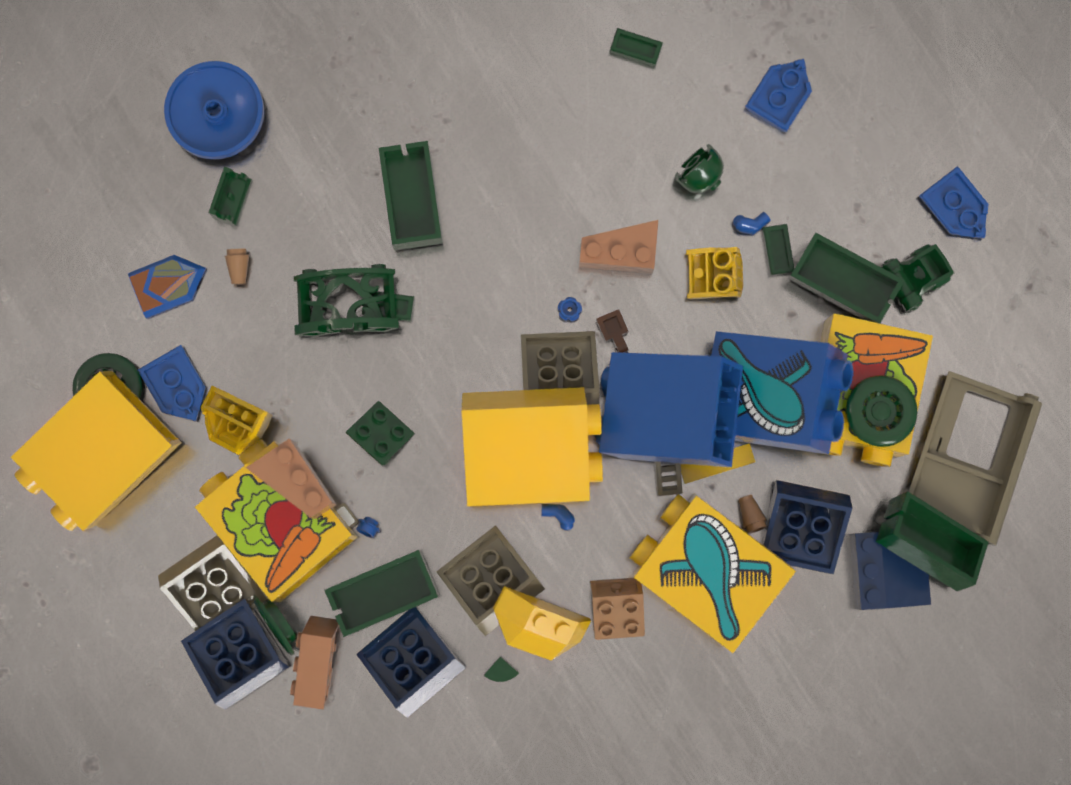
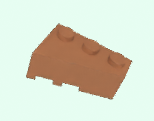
M658 220L582 237L579 267L652 274L655 267Z
M290 438L246 467L310 518L316 519L337 505L295 441Z
M310 616L303 632L298 633L296 648H300L299 657H295L293 672H297L296 680L292 681L290 695L294 696L293 705L324 710L331 683L333 652L336 651L337 645L335 643V635L339 625L336 619Z

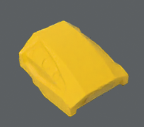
M710 247L686 250L689 260V293L687 294V299L741 297L743 290V261L738 247Z

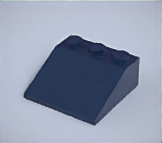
M776 480L762 544L791 566L834 574L852 512L850 495Z
M879 532L849 534L855 609L871 610L931 605L928 573L877 543L876 539Z
M246 599L238 602L181 640L213 702L225 710L289 667L277 644Z
M417 607L405 612L356 654L393 706L407 718L466 668Z

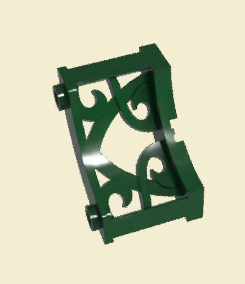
M385 264L371 265V268H343L317 271L316 269L302 270V274L293 276L294 282H297L299 323L294 325L295 335L317 337L341 333V329L347 330L353 329V327L354 332H386L399 328L398 318H395V269L386 268ZM353 278H362V279H361L360 283H358V282H357L356 280H354ZM372 279H383L384 295L372 297L371 294L376 293L380 288L378 285L375 287L370 286ZM327 280H331L327 285L324 282ZM317 283V290L311 291L310 284ZM342 284L349 286L363 298L351 305L346 318H342L338 309L326 302L332 292ZM311 293L318 297L316 301H311ZM384 301L385 317L382 315L377 304L378 302ZM368 305V307L362 308L365 310V315L362 317L357 316L356 310L361 306ZM322 308H328L332 311V316L329 319H325L324 316L327 312L322 310Z

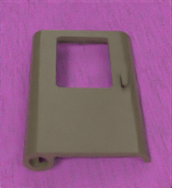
M948 371L909 492L989 541V545L996 546L1042 407V403L1038 401L1039 397L1029 393L1017 396ZM967 391L1006 404L1010 409L992 466L989 470L950 457L946 453L964 395Z

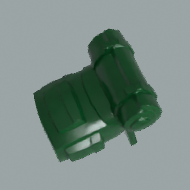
M927 244L914 250L910 254V258L900 262L897 258L886 260L881 265V268L905 280L896 297L906 312L918 309L922 305V295L926 291L940 289L951 280L954 274L948 260L936 244Z

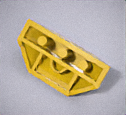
M211 386L201 406L202 414L205 415V426L209 440L237 455H240L262 438L273 416L214 386Z
M506 586L503 587L493 607L507 645L550 661L580 643L592 621L588 617Z

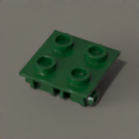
M379 400L345 432L382 466L387 465L392 459L391 457L415 434Z

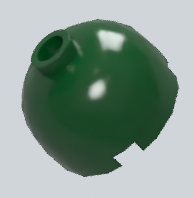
M710 144L706 145L707 150H704L702 147L699 148L681 165L682 168H685L681 175L678 172L675 174V180L689 192L703 193L707 190L713 191L721 184L720 178L723 174L724 163L722 157Z

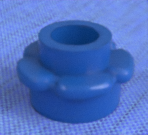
M567 297L565 300L560 301L558 304L559 316L565 321L577 320L579 313L582 312L581 303L577 302L573 297ZM569 307L572 308L571 312L567 310Z
M370 517L358 519L359 524L356 530L362 535L374 538L376 533H380V529L377 527L378 522Z

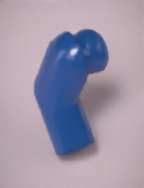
M762 212L755 219L737 215L733 219V225L739 232L755 234L767 225L771 219L765 212Z
M542 504V516L556 517L563 530H571L573 528V523L575 522L574 515L564 505Z

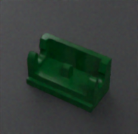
M224 166L208 213L214 219L237 226L252 179L242 172L238 174L231 168Z

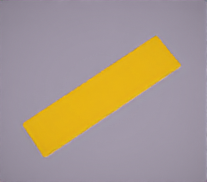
M750 444L734 448L732 467L681 464V474L686 484L755 463Z

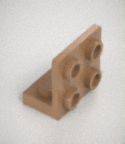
M635 578L590 581L595 639L644 636L642 584Z

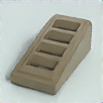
M654 462L657 495L682 494L681 464L674 463V465L661 466V462ZM661 472H675V475L662 476ZM676 481V485L662 487V482Z

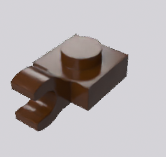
M618 309L596 318L605 343L613 340L617 352L628 353L629 349L623 335L628 334L629 331L620 310Z

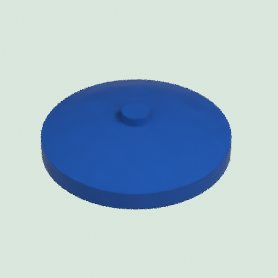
M208 61L191 66L174 80L166 95L164 116L172 137L187 152L205 159H223L240 153L254 141L262 127L264 102L256 83L244 70L230 63Z

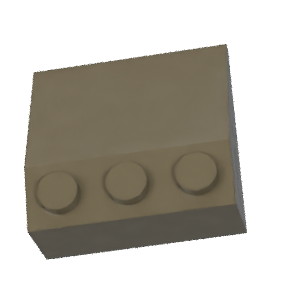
M595 331L521 334L523 390L584 387L587 405L599 404L600 390Z
M496 525L436 571L474 624L485 636L499 626L493 607L504 586L532 597H536L545 590Z
M218 535L158 575L160 589L195 631L243 599L248 601L252 609L256 607L253 601L255 595L261 602L267 600V596Z

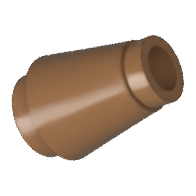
M227 249V256L224 257L231 284L246 283L249 261L247 249Z
M747 495L738 499L743 528L747 529L748 534L765 529L767 527V519L753 498V495Z

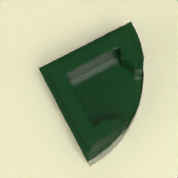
M500 656L483 676L495 682H505L516 677L519 672Z

